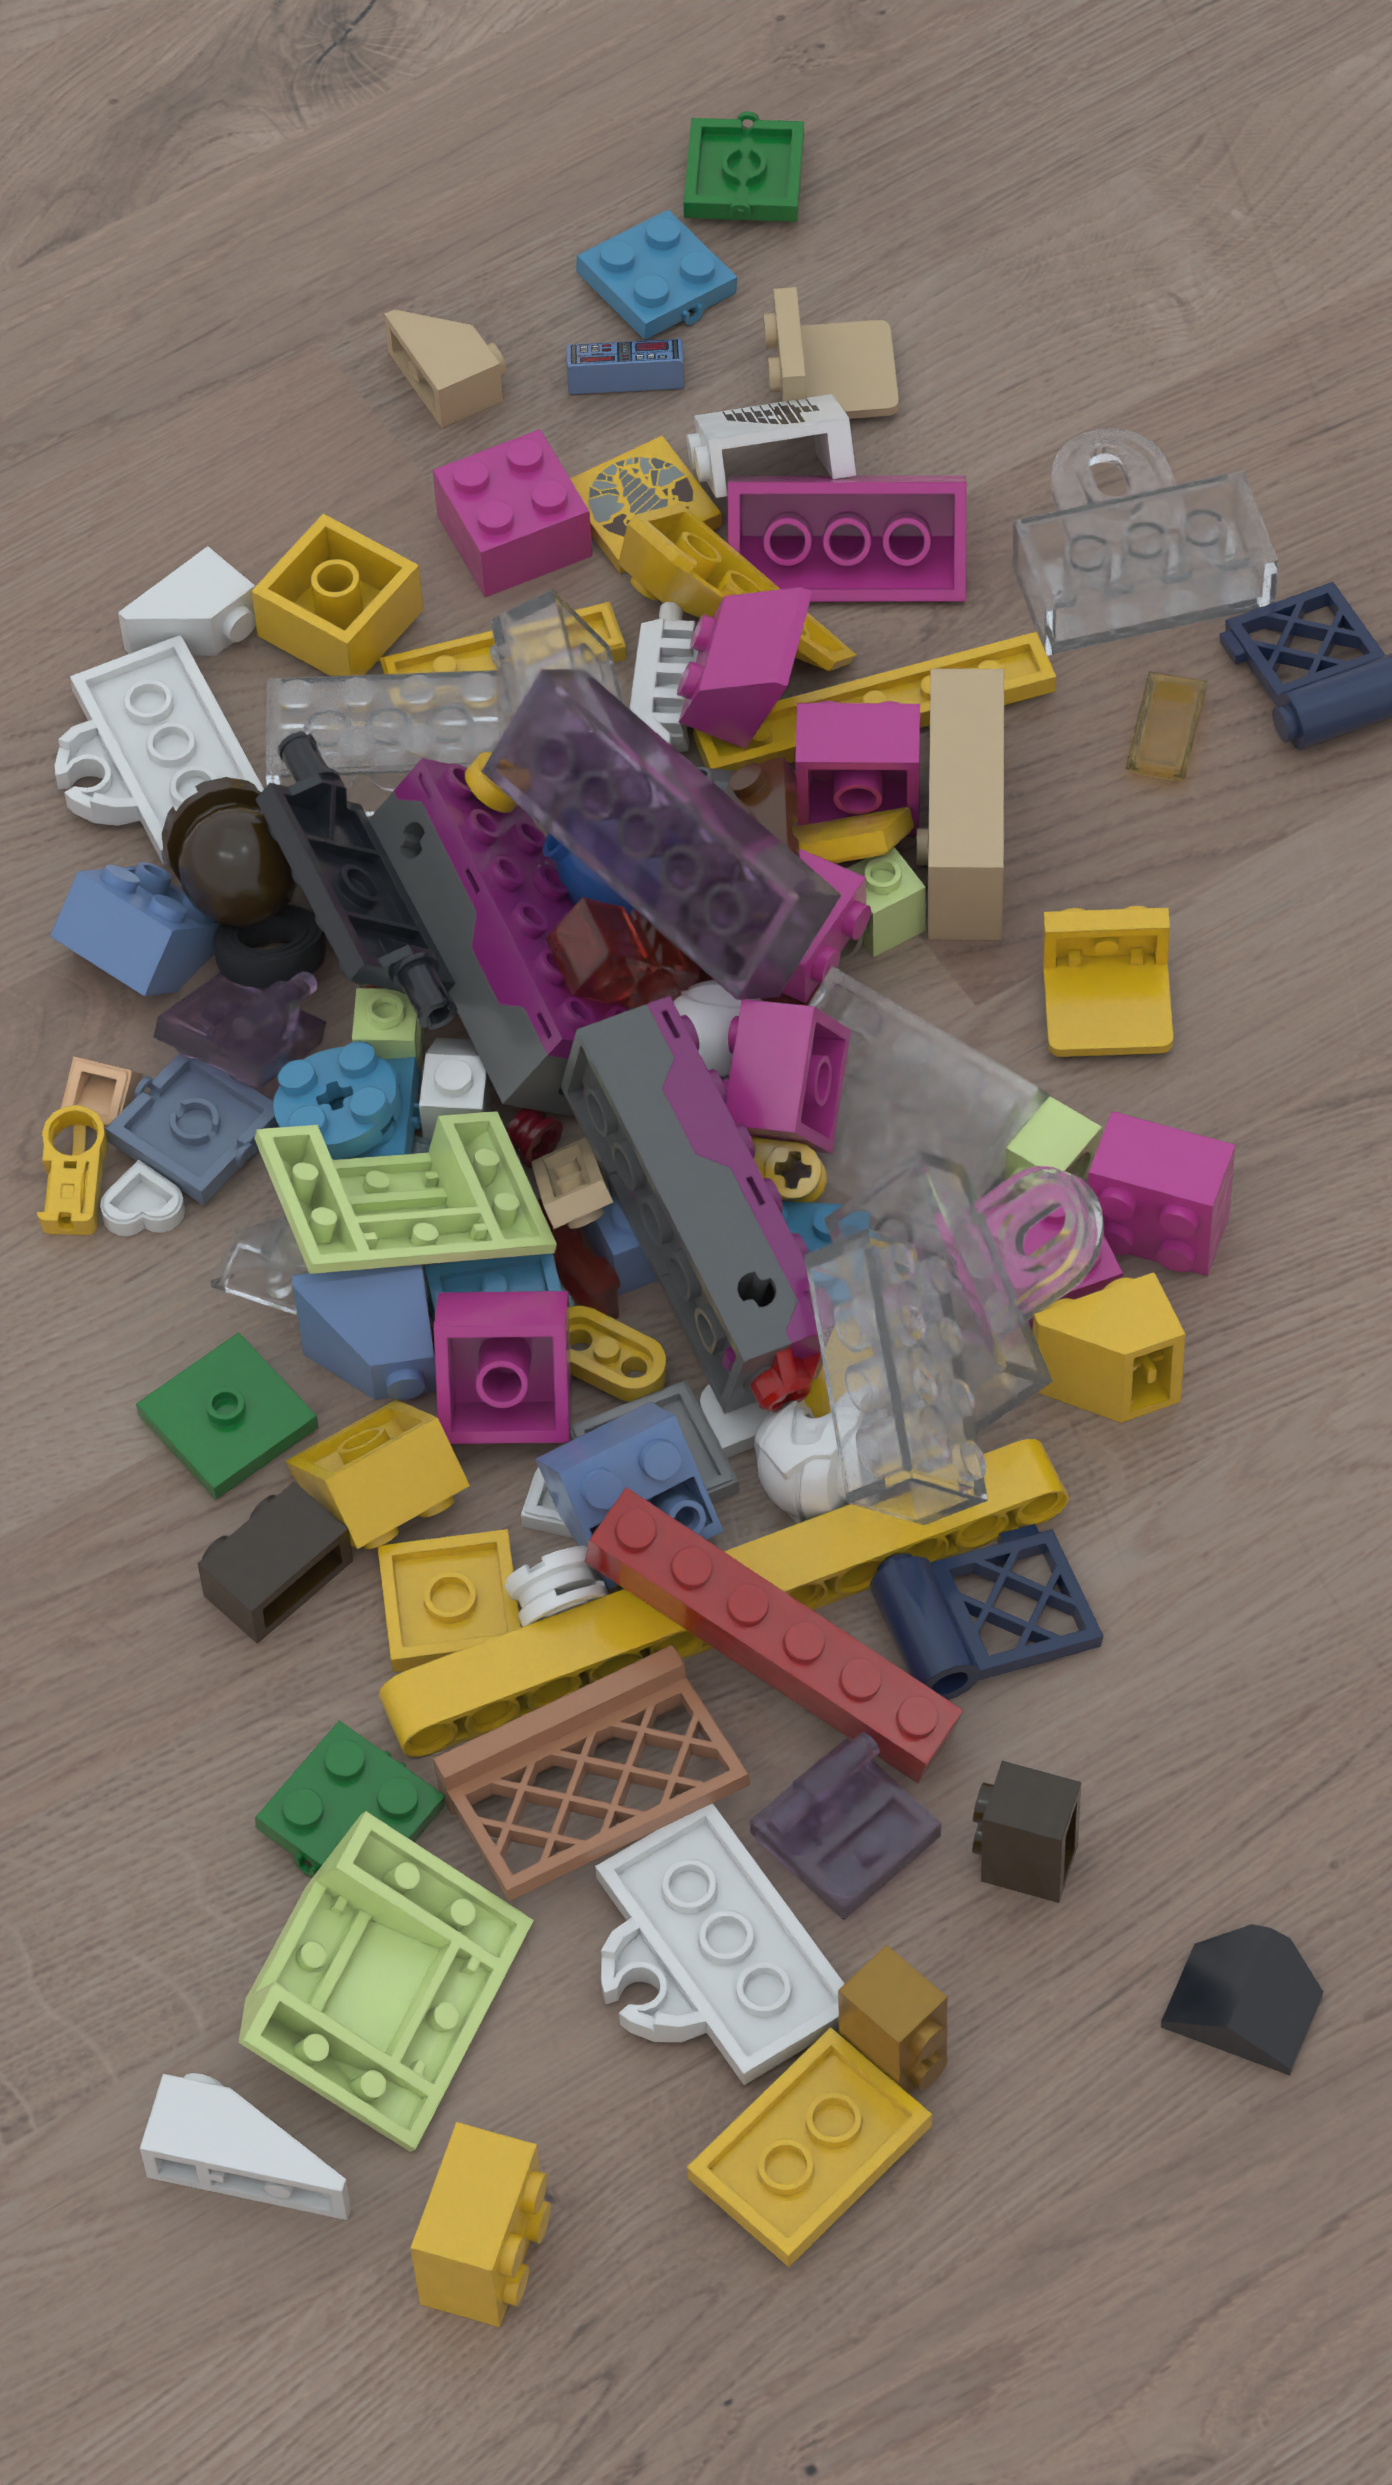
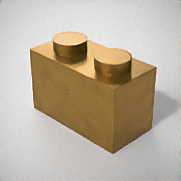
M886 1944L838 1990L839 2035L908 2094L915 2087L924 2090L936 2081L948 2062L946 2058L948 1997Z

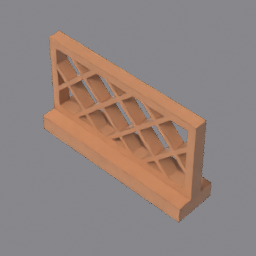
M673 1645L433 1758L439 1792L445 1795L447 1808L452 1815L457 1814L508 1901L522 1896L750 1785L748 1772L687 1679L685 1664ZM681 1705H684L692 1718L685 1736L652 1729L656 1717ZM700 1732L705 1738V1740L698 1739V1735ZM614 1737L634 1742L626 1764L594 1758L593 1755L596 1747ZM646 1744L679 1751L671 1774L638 1767ZM691 1754L719 1760L726 1771L706 1782L683 1777ZM554 1766L574 1770L566 1793L533 1786L537 1774ZM586 1773L619 1780L611 1803L578 1796ZM632 1783L665 1790L660 1804L646 1811L623 1806ZM493 1795L514 1799L505 1822L477 1816L472 1805ZM526 1802L559 1809L551 1832L518 1825ZM572 1812L605 1819L600 1833L586 1840L563 1835ZM490 1836L499 1838L496 1846ZM511 1841L544 1848L538 1863L515 1874H512L504 1859Z

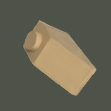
M395 309L384 314L388 353L441 428H445L503 402L501 377L507 373L504 359L498 347L494 343L486 344L473 325Z

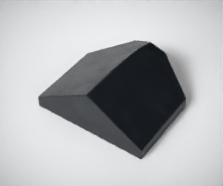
M1250 1924L1194 1944L1161 2020V2028L1290 2076L1322 2000L1323 1990L1291 1938L1272 1928Z

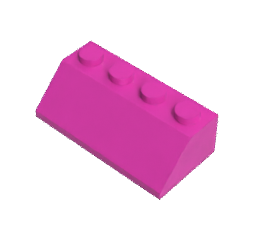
M856 475L839 479H832L831 476H730L728 480V544L780 589L803 587L813 591L810 602L966 601V475Z

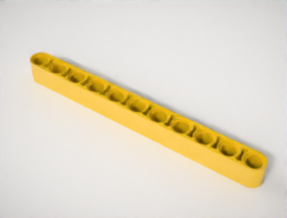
M1025 1439L724 1552L811 1610H815L870 1589V1582L877 1574L879 1565L894 1555L908 1553L912 1556L925 1557L930 1562L963 1554L997 1541L999 1533L1031 1524H1036L1037 1526L1054 1518L1067 1506L1069 1496L1042 1443L1036 1439ZM622 1589L404 1671L388 1680L379 1690L378 1697L403 1753L409 1757H423L486 1734L668 1646L673 1645L681 1659L688 1658L713 1647L626 1589Z

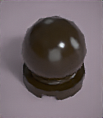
M223 777L201 782L195 786L198 791L197 793L185 799L177 811L172 807L167 813L161 833L164 856L179 879L182 890L193 907L215 923L243 928L269 921L291 901L297 883L291 875V867L278 842L270 835L268 823L256 801L261 792L255 784L248 780Z

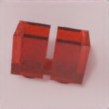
M582 897L545 938L571 994L612 1005L616 1001H620L622 1007L634 1009L668 996L674 1001L682 995L681 991L688 990L701 976L673 919L637 910H632L627 915L624 907Z

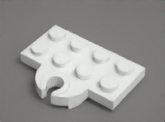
M181 634L70 676L72 691L88 721L72 726L58 739L59 750L54 767L58 790L71 788L65 791L64 794L67 807L74 814L92 823L118 826L141 821L164 865L168 862L164 856L161 833L167 813L172 807L177 811L185 799L197 793L198 791L195 786L204 781L229 777L248 780L255 784L260 792L264 790ZM94 776L102 779L99 784L93 787H72L82 777Z
M713 1803L654 1831L595 1866L596 1879L626 1919V1922L611 1932L601 1950V1987L605 2004L619 2001L623 1990L635 1982L651 1984L659 1991L653 2001L643 2005L628 2004L619 2012L620 2025L627 2031L653 2042H684L707 2033L743 2085H746L814 2044L830 2027L834 2031L839 2029L838 1990L844 1985V1982Z

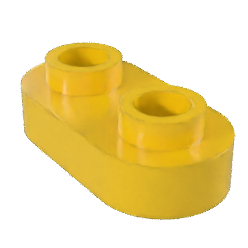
M586 1306L569 1307L570 1347L576 1343H586L590 1346L583 1351H575L570 1348L571 1375L618 1399L628 1402L663 1388L667 1379L666 1355L662 1346L655 1339L593 1308ZM633 1370L645 1373L643 1376L635 1378L625 1376L626 1373Z

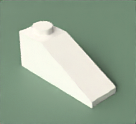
M190 2073L186 2074L184 2078L167 2074L162 2075L140 2146L147 2178L348 2220L351 2203L346 2179L229 2087H224L218 2080L203 2074Z

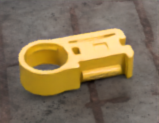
M79 1105L65 1106L52 1113L46 1120L42 1131L44 1144L42 1162L48 1179L44 1212H37L41 1229L46 1234L91 1235L95 1233L98 1227L104 1159L109 1148L104 1124L96 1112L88 1107ZM69 1126H73L72 1155L61 1154L53 1145L57 1135ZM86 1126H89L97 1132V1139L94 1145L85 1151Z

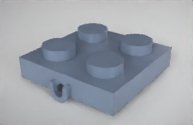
M187 1045L155 1079L147 1076L138 1083L134 1092L135 1099L105 1129L108 1143L136 1161L141 1160L174 1183L182 1192L205 1205L244 1166V1163L256 1154L258 1150L254 1139L256 1130L279 1128L274 1115L273 1101ZM146 1087L151 1089L148 1094L144 1092Z

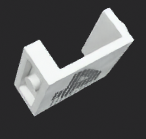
M832 394L695 415L696 433L687 434L686 436L692 470L696 469L699 482L707 481L716 498L728 496L722 456L723 449L814 435L816 455L832 479L856 476L849 417Z

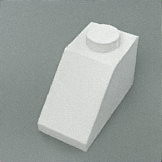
M207 546L118 612L124 650L130 654L181 634L192 656H217L234 642H240L248 637L256 626L251 594L255 585Z
M436 1038L426 1052L419 1102L424 1148H430L438 1116L492 1111L494 1086L471 1039Z

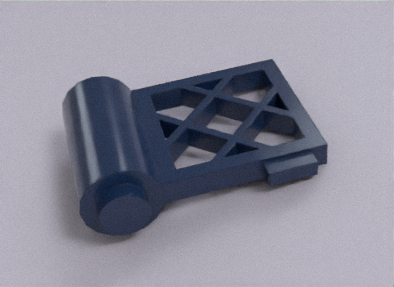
M1334 582L1225 620L1226 631L1220 633V643L1235 665L1244 661L1247 663L1276 705V708L1272 711L1275 729L1283 742L1291 741L1297 749L1303 750L1392 717V654L1385 655ZM1328 606L1335 615L1331 626L1303 620L1306 613ZM1264 628L1283 632L1277 645L1252 640L1249 634ZM1294 635L1323 641L1317 654L1289 648ZM1335 644L1358 649L1363 655L1349 661L1329 657ZM1280 664L1309 670L1307 676L1285 684L1281 682L1276 674Z
M1031 1524L999 1533L997 1539L999 1544L930 1562L925 1557L901 1553L886 1559L879 1565L877 1574L870 1582V1590L909 1675L947 1700H950L968 1691L979 1680L1101 1647L1104 1637L1053 1529L1039 1533L1036 1524ZM1043 1554L1052 1572L1047 1585L1043 1586L1013 1573L1012 1570L1017 1560ZM973 1573L994 1582L995 1585L986 1603H983L960 1593L953 1578ZM1057 1585H1058V1587H1059L1061 1593L1055 1591V1588H1056ZM1004 1587L1038 1601L1028 1622L994 1607ZM1048 1605L1073 1616L1079 1631L1060 1636L1037 1626ZM971 1616L978 1618L975 1624ZM986 1622L1020 1636L1021 1638L1016 1648L989 1656L980 1637ZM1029 1641L1034 1642L1033 1644L1027 1645Z

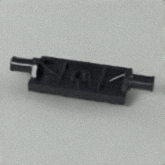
M299 731L290 734L281 741L277 753L285 763L295 784L287 787L269 783L256 798V801L268 823L270 835L278 842L291 867V875L294 881L302 888L315 913L314 919L316 924L326 934L339 959L338 966L349 981L356 984L386 988L407 995L422 1028L425 1029L427 1026L429 1030L443 1027L457 1014V1006L448 995L450 989L456 984L361 804L347 801V789L336 770L328 768L311 733L306 735L305 731Z

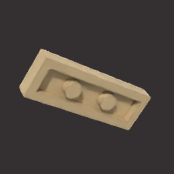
M586 1137L531 1162L543 1206L554 1229L566 1223L571 1229L585 1226L604 1214V1206L613 1203L605 1175Z

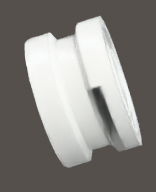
M586 1546L570 1547L542 1556V1562L531 1569L528 1565H523L505 1579L507 1582L505 1587L510 1599L519 1601L522 1608L518 1613V1619L522 1627L609 1595L604 1581L596 1580L592 1572L594 1568L584 1562L587 1552Z

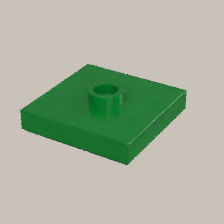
M239 1332L136 1403L138 1416L215 1500L319 1428L317 1415Z

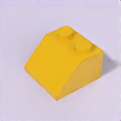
M396 1399L285 1461L300 1487L348 1528L350 1544L357 1549L362 1546L364 1549H373L391 1541L399 1533L398 1526L417 1515L421 1518H426L446 1510L455 1501L453 1495L470 1486L438 1417Z

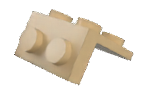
M797 287L773 289L774 313H763L766 349L776 348L777 357L768 358L770 393L781 392V402L832 394L849 419L894 415L899 409V395L889 323L884 320L801 325Z

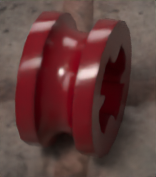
M523 1108L509 1123L506 1131L516 1154L520 1156V1161L528 1168H533L531 1164L533 1160L554 1151L561 1139L563 1124L554 1116L546 1118L544 1111Z

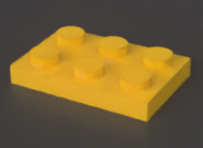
M830 2027L687 2166V2179L786 2266L790 2267L932 2127V2113Z

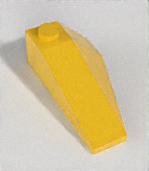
M681 503L636 514L627 525L618 565L632 576L630 582L633 587L649 599L660 600L662 603L674 602L684 612L701 618L703 614L712 617L725 596L780 589ZM807 612L795 658L826 671H832L851 664L857 654Z

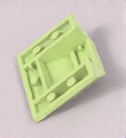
M498 1111L438 1116L429 1152L332 1160L318 1125L256 1130L254 1139L310 1274L552 1254L555 1252L557 1243Z
M365 1811L355 1821L305 1887L245 1999L238 2043L407 2151L412 2152L416 2150L534 1920Z

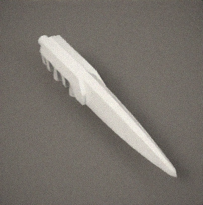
M665 602L660 606L659 619L641 623L618 798V813L648 818L668 828L671 825L675 789L680 772L679 761L671 752L688 751L690 742L687 734V725L679 723L685 698L677 695V689L686 666L690 661L695 663L698 654L697 650L690 648L691 639L696 628L695 621L682 620L683 610L674 602ZM635 923L628 930L618 934L622 982L628 989L633 963L636 956H639L638 941L642 927Z

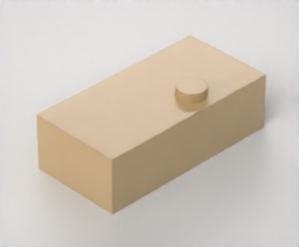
M931 669L929 828H917L916 865H928V940H1002L1004 873V669Z

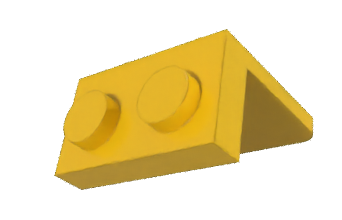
M1130 906L1124 909L1108 910L1068 908L1062 911L1043 913L1042 960L1048 1050L1051 1054L1057 1057L1161 1054L1168 1052L1172 1048L1173 1024L1168 971L1169 907L1147 908L1144 906Z

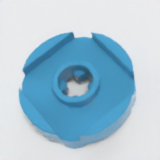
M361 1041L352 1042L345 1047L323 1050L304 1060L297 1059L285 1064L278 1074L280 1086L275 1093L273 1101L274 1115L279 1128L318 1125L332 1160L352 1158L375 1147L384 1138L381 1129L389 1123L392 1115L396 1122L402 1110V1094L391 1066L387 1061L376 1055L373 1046ZM346 1097L343 1100L344 1107L332 1110L328 1104L336 1098Z

